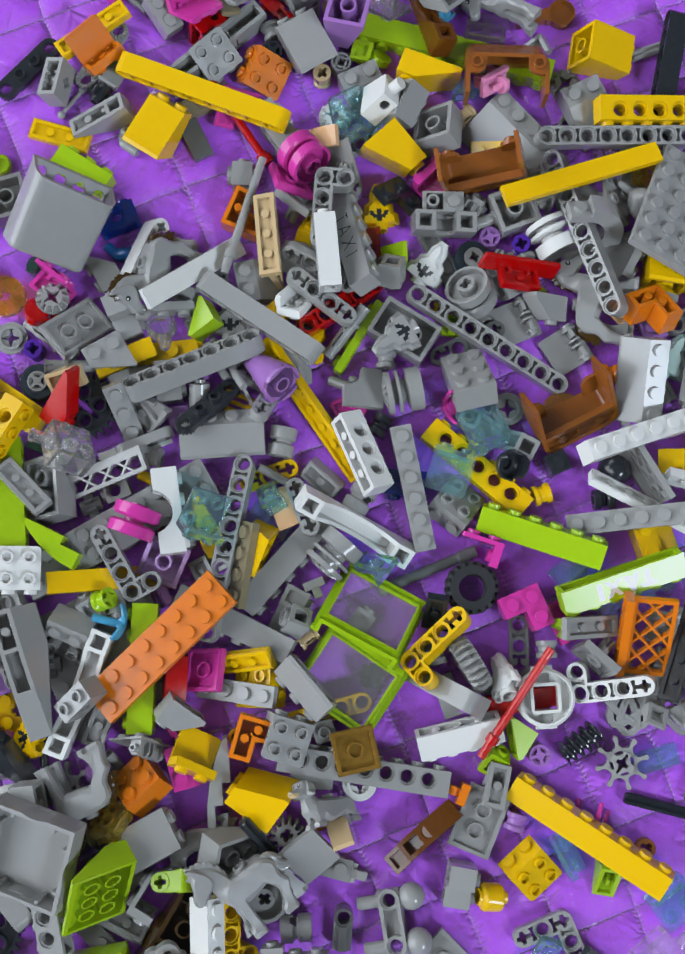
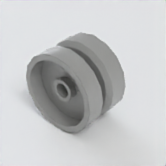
M467 266L457 270L450 276L445 285V294L449 302L474 319L486 316L497 303L498 294L496 288L490 281L487 273L477 266Z
M266 884L257 896L249 902L265 924L278 920L285 912L281 906V893L276 886ZM268 893L269 897H264L263 895Z

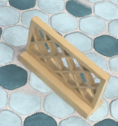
M270 192L253 195L259 275L261 278L269 277L278 290H281L285 287L281 268V242L275 194Z

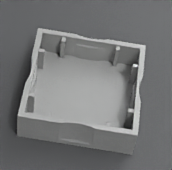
M9 793L1 796L0 896L17 900L26 907L51 917L57 916L67 905L70 884L75 875L87 823Z

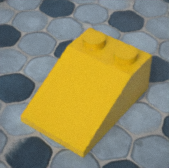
M405 47L396 69V78L401 77L403 80L413 78L429 92L458 90L463 68Z

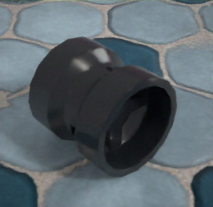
M376 411L373 416L374 420L368 426L372 435L383 440L386 436L387 428L391 427L394 421L387 415Z
M598 489L591 490V504L594 511L605 507L608 509L616 508V498Z

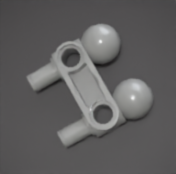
M408 881L400 887L377 889L375 895L357 897V908L359 911L374 908L379 910L383 940L364 943L365 954H428L433 946L431 934L423 927H415L408 932L404 908L416 910L423 905L425 893L420 884ZM387 893L394 896L395 903L393 905L385 901ZM394 939L402 942V950H396L393 947L392 941Z

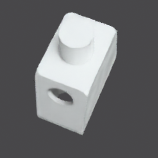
M384 74L366 85L363 89L360 114L374 126L380 123L398 106L400 91L406 87L404 80L401 77H397L394 80L388 74Z

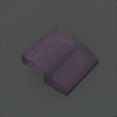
M481 12L478 21H471L467 16L465 39L504 45L508 19Z

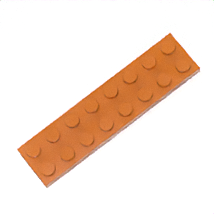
M207 570L97 677L108 693L96 704V707L110 723H114L238 603L211 571Z

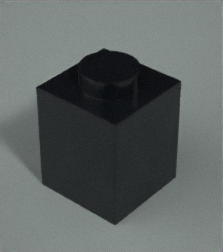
M564 449L549 454L540 460L549 479L572 468Z

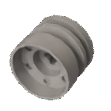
M418 366L404 368L403 378H399L397 371L393 370V380H390L388 371L382 372V394L390 415L396 414L395 405H398L400 413H404V403H408L411 411L426 408L424 388Z
M329 525L321 534L326 544L322 546L314 542L313 545L319 552L316 554L309 548L306 553L309 555L312 563L325 575L340 582L342 577L336 570L339 568L347 574L348 570L343 563L347 561L355 565L363 554L343 534Z

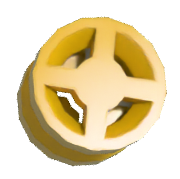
M547 482L542 483L539 487H530L531 496L536 507L540 506L543 502H553V495Z

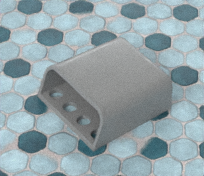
M33 154L32 161L3 231V237L16 250L70 271L81 272L115 205L113 188L37 154ZM38 165H43L46 168L44 175L40 172ZM57 174L65 176L63 184L54 181V177ZM82 182L84 184L83 192L73 189L74 184ZM100 190L103 193V198L98 200L92 197V194Z

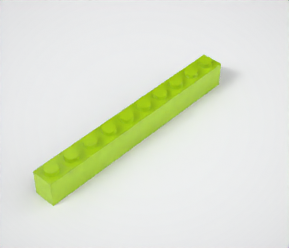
M371 13L367 15L364 30L356 38L374 42V48L383 52H393L401 57L405 47L430 56L418 25ZM456 35L458 40L448 57L434 58L461 67L464 71L465 49L471 44L490 43ZM549 59V61H550V80H551V76H552V72H553V68H554V64H555V60H553V59ZM486 67V69L480 74L486 75V71L490 67ZM509 68L506 78H509L510 82L514 85H524L531 87L533 90L540 91V76L534 75L526 68Z

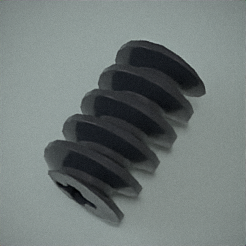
M589 721L584 722L586 729L582 726L577 728L579 734L575 731L571 732L572 739L565 736V744L560 741L557 742L560 754L570 767H572L571 759L577 763L579 762L578 754L586 757L584 749L590 752L593 751L591 744L599 747V738L606 742L597 727Z

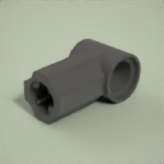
M345 902L337 904L334 908L332 949L338 952L351 951L354 917L352 907ZM341 912H347L349 917L347 919H340L338 915Z

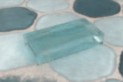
M675 742L634 753L635 755L648 754L649 759L641 760L637 765L638 770L646 774L681 764Z

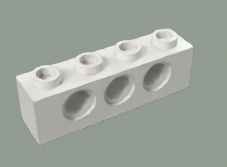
M361 409L340 413L331 424L363 496L367 497L384 493L394 482Z

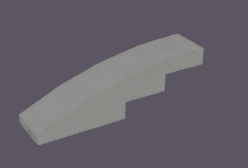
M228 734L222 737L212 769L217 771L215 780L210 781L207 803L208 829L217 827L216 806L224 805L223 783H231Z

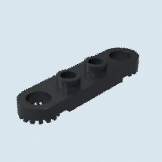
M46 38L41 41L0 80V98L2 100L12 101L21 91L23 92L43 72L46 57H59L60 53L53 44L56 42L55 39ZM52 45L55 47V50L52 53H46V46ZM3 87H12V91L9 94H2Z
M235 380L223 381L177 417L175 420L176 432L183 436L185 434L187 436L189 433L191 435L198 427H202L228 406L233 399L239 397L241 390ZM228 387H229V389H230V387H231V389L234 388V390H232V391H226V389H228ZM184 422H185V424H186V422H187L188 424L190 423L189 426H186V427H183V426H182V424H184Z

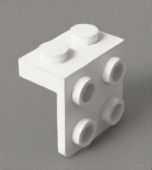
M0 546L1 594H15V590H24V595H37V590H43V582H41L42 549L40 547Z

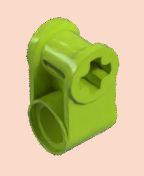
M183 869L157 872L151 878V888L155 892H193L191 883L186 882L188 877Z

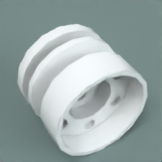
M557 211L542 217L525 231L526 236L532 238L530 240L531 245L541 244L535 250L539 260L554 261L562 257L564 252L577 247L571 230L564 231L569 225L564 220L563 211Z

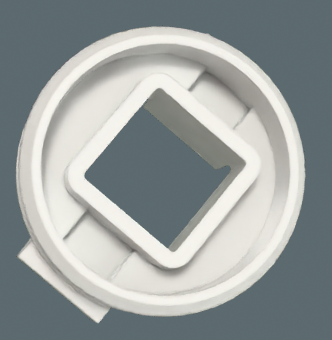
M546 665L520 704L518 711L526 721L533 724L536 730L557 728L558 725L569 718L574 709L575 692L573 686L562 673L553 670L552 665ZM529 666V672L522 677L523 682L521 686L517 689V692L520 690L523 683L525 682V680L527 679V677L529 676V674L535 666ZM555 685L557 708L535 709L533 687Z

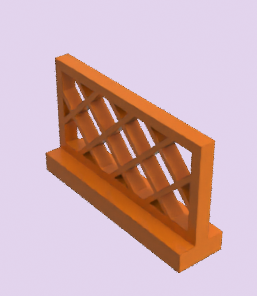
M624 591L613 659L621 667V670L615 676L624 677V673L663 677L671 652L680 603L679 599L634 595L633 591ZM639 603H648L652 608L642 614L638 609ZM664 605H673L672 611L666 615L659 610ZM656 611L661 618L651 624L646 617ZM643 620L648 627L638 632L635 625ZM666 622L669 629L660 634L656 627ZM653 631L658 637L648 643L643 636ZM640 639L645 645L636 651L632 647V643ZM662 641L666 647L657 652L652 646ZM650 649L654 656L645 661L640 654ZM636 657L641 661V664L637 667L628 666L629 662ZM659 659L662 663V669H653L650 667V664Z

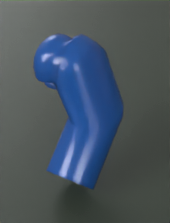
M108 242L103 249L114 260L120 262L126 261L132 247L127 246L117 249L111 242Z

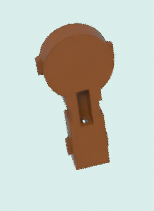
M556 0L550 7L542 9L541 15L534 22L538 23V26L550 25L558 30L566 29L574 20L575 8L567 0ZM515 23L516 29H523L520 25Z

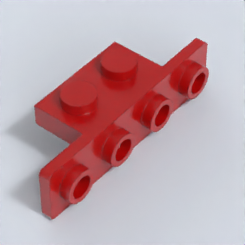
M486 252L479 261L478 267L496 270L500 288L533 292L541 289L539 277L553 279L561 269V264Z

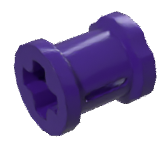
M523 234L514 237L512 252L515 256L530 251L529 237ZM518 243H522V245H524V249H521L518 246Z
M28 340L23 346L25 355L34 362L42 361L47 355L46 348L37 340Z

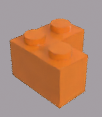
M239 185L236 186L220 221L223 230L230 233L234 232L248 189ZM252 202L241 237L257 244L255 216L253 213L254 204Z
M659 284L625 295L629 307L627 314L623 316L625 321L630 326L647 321L658 335L674 330L684 312Z
M241 712L228 757L249 763L256 742L264 744L271 722L266 718Z

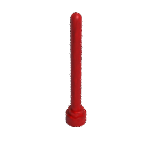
M230 116L257 154L256 158L258 159L259 156L265 157L267 159L265 167L274 161L275 158L270 152L263 150L245 122Z

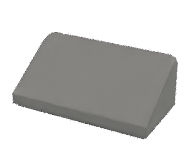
M317 457L310 460L299 474L313 488L332 499L346 485L344 480Z

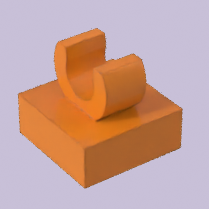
M461 780L459 787L450 783L449 794L455 796V804L464 807L472 787L469 783Z

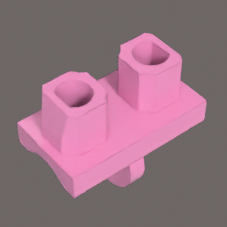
M505 64L499 68L491 66L487 69L486 75L480 73L475 75L473 86L480 90V97L486 98L496 91L499 94L508 92L510 79L506 78L509 66Z

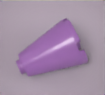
M263 353L244 361L246 370L265 398L270 402L275 403L274 401L277 400L280 402L285 401L296 390V379H299L300 375L293 365Z

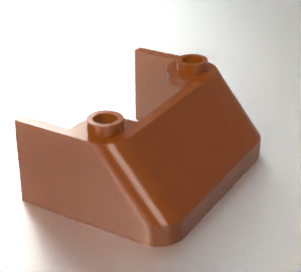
M471 44L465 49L463 105H467L471 73H482L486 67L494 66L499 68L505 64L509 68L529 69L534 75L540 76V108L545 107L550 94V61L542 47Z
M518 129L513 130L514 136L504 138V141L500 143L501 147L462 156L454 150H446L441 154L438 148H434L438 182L443 190L464 192L465 196L467 194L497 189L502 185L529 178Z
M595 356L590 357L593 373L584 377L580 384L581 392L546 410L541 403L532 404L523 392L519 394L525 417L537 439L541 441L540 445L547 453H554L613 423L619 415L612 375Z

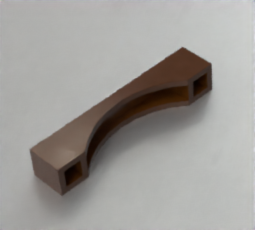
M409 0L429 55L431 57H448L458 40L452 23L442 19L436 10L424 8L419 0Z

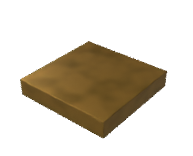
M372 723L329 733L339 778L382 768Z

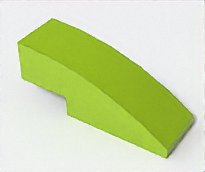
M25 517L23 522L36 542L59 563L72 570H76L83 554L65 546L68 537Z

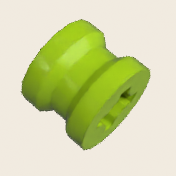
M106 587L93 592L90 597V603L95 611L103 612L117 605L118 596L114 589Z

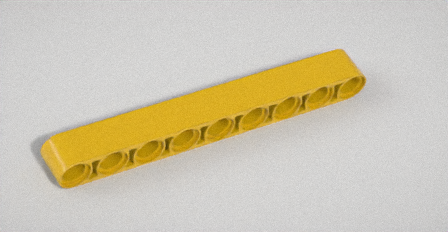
M127 51L122 52L115 69L118 75L277 133H285L292 115L291 111L284 107Z

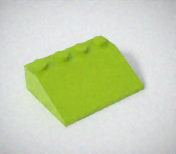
M126 839L119 842H111L105 846L71 880L61 932L63 937L125 913L137 862Z

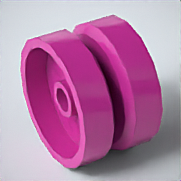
M301 129L292 133L281 144L277 160L279 165L297 183L309 184L315 181V173L319 168L328 166L331 154L329 149L309 130Z
M117 498L113 509L115 512L125 515V517L122 519L111 516L107 528L152 543L155 532L153 529L145 527L144 523L154 526L158 525L162 514L150 510L149 507Z

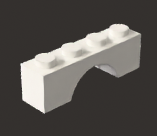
M176 466L150 469L153 494L165 498L173 512L169 525L164 530L158 532L160 555L162 557L187 553V548L190 547V538L184 532V527L188 526L187 515L186 513L182 514L181 505H185L184 492L179 493L178 485L182 484L181 471L177 472Z

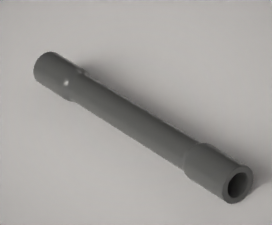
M474 545L449 557L396 579H391L388 582L402 588L454 565L478 557ZM377 586L381 597L390 594Z

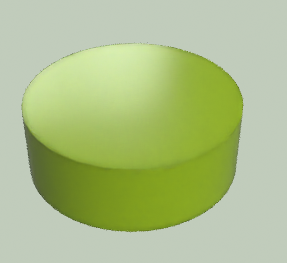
M375 49L373 51L371 60L375 59L378 67L382 69L387 68L391 63L390 57L381 50Z
M0 155V176H5L12 171V162L7 156Z

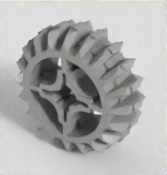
M467 637L457 638L448 647L453 660L474 692L479 693L486 690L493 683L487 667Z

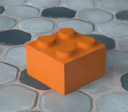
M136 755L118 772V797L128 811L141 819L174 788L156 762Z

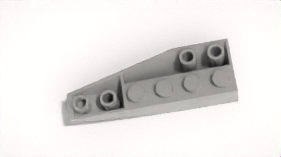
M36 602L0 610V656L30 742H34L53 735L47 637Z

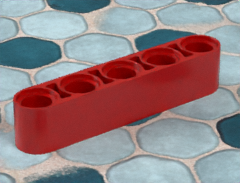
M377 286V289L371 290L360 297V299L353 297V294H357L355 291L350 293L342 292L337 296L356 309L359 303L365 305L376 298L383 287ZM332 299L324 303L328 308L335 307V302ZM315 308L301 317L296 327L313 337L334 324L335 321L328 315H326L328 320L322 319L319 314H326L320 309ZM302 324L309 325L311 330L304 329Z

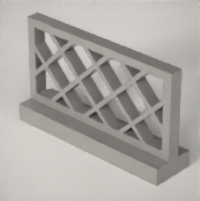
M628 423L627 425L623 426L622 428L631 426V424ZM644 445L619 454L631 463V476L643 494L660 503L676 496Z

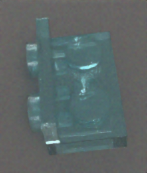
M557 833L547 837L568 879L572 883L580 879L577 873L586 869V865L576 846Z

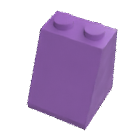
M328 0L323 23L325 31L334 46L349 48L364 30L371 0Z

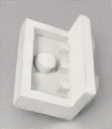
M289 285L275 297L277 315L286 316L293 320L300 319L314 306Z

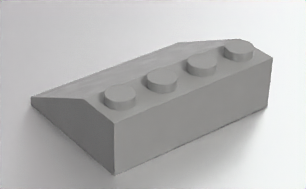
M508 92L504 94L498 93L462 131L461 142L471 151L472 141H504L505 137L514 136L513 130L518 129L527 170L530 168L537 170L539 163H542L544 167L543 156L548 151L538 149L533 144V137L542 126ZM541 134L542 140L548 142V137L545 134Z

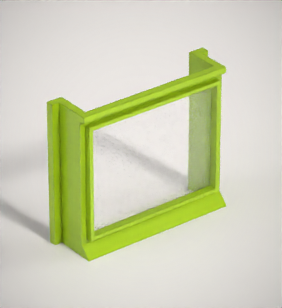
M349 564L347 568L348 573L340 572L341 581H335L310 628L318 632L322 623L391 660L387 670L395 674L400 664V659L405 653L423 616L422 609L426 601L357 564Z
M328 627L322 639L304 663L338 704L329 714L349 728L372 723L374 729L409 676L399 666L395 674L388 671L387 668L391 662L389 659Z

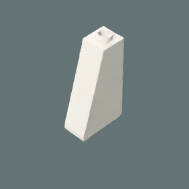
M328 208L318 209L313 214L319 293L340 292L342 276L335 211H330Z

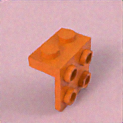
M91 14L64 38L66 44L86 71L93 76L103 74L107 70V66L112 62H117L122 52L126 51L121 43L113 39L95 14Z
M252 45L245 52L244 57L246 59L236 72L237 78L235 82L241 86H249L267 98L271 97L273 101H276L284 88L293 66L290 62L264 46Z

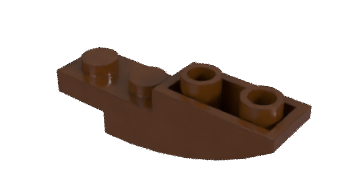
M447 799L407 834L384 857L385 861L399 875L464 815L450 799Z

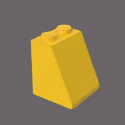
M595 19L572 34L566 71L571 70L572 73L587 76L597 74L599 78L619 80L627 76L632 68L631 61L635 49V36Z
M162 92L149 94L122 137L124 141L156 160L173 157L192 116L190 112L186 111V106L178 102H171L169 100L170 97Z
M395 117L365 142L358 152L360 157L403 178L408 174L412 177L424 165L422 161L427 157Z
M646 254L643 259L639 287L643 289L659 284L664 291L680 296L685 291V277Z
M248 767L245 773L240 771L226 791L229 796L224 803L240 815L250 817L258 828L267 834L292 800L288 798V793L292 791L293 784L300 780Z

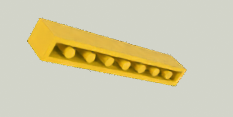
M521 771L507 793L506 799L660 902L674 880L676 873L669 864L656 860L648 850L638 848L628 837L618 835L611 826L594 819L590 812L580 810L574 806L573 801L556 794L552 787L542 785L536 781L535 776Z

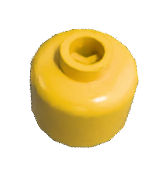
M482 882L475 889V904L484 912H500L508 902V893L499 882Z

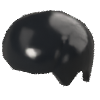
M508 449L497 457L495 469L500 478L512 482L513 479H522L526 476L530 469V461L527 455L519 450Z
M619 454L599 461L597 467L598 471L623 484L630 479L632 474L631 463Z

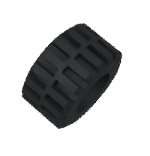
M467 561L455 566L448 573L444 592L450 596L449 603L451 607H462L469 615L483 613L493 606L492 604L496 602L500 589L498 588L499 581L495 577V572L491 571L488 565H484L479 561ZM469 575L478 577L483 583V594L474 601L463 598L459 591L461 580Z

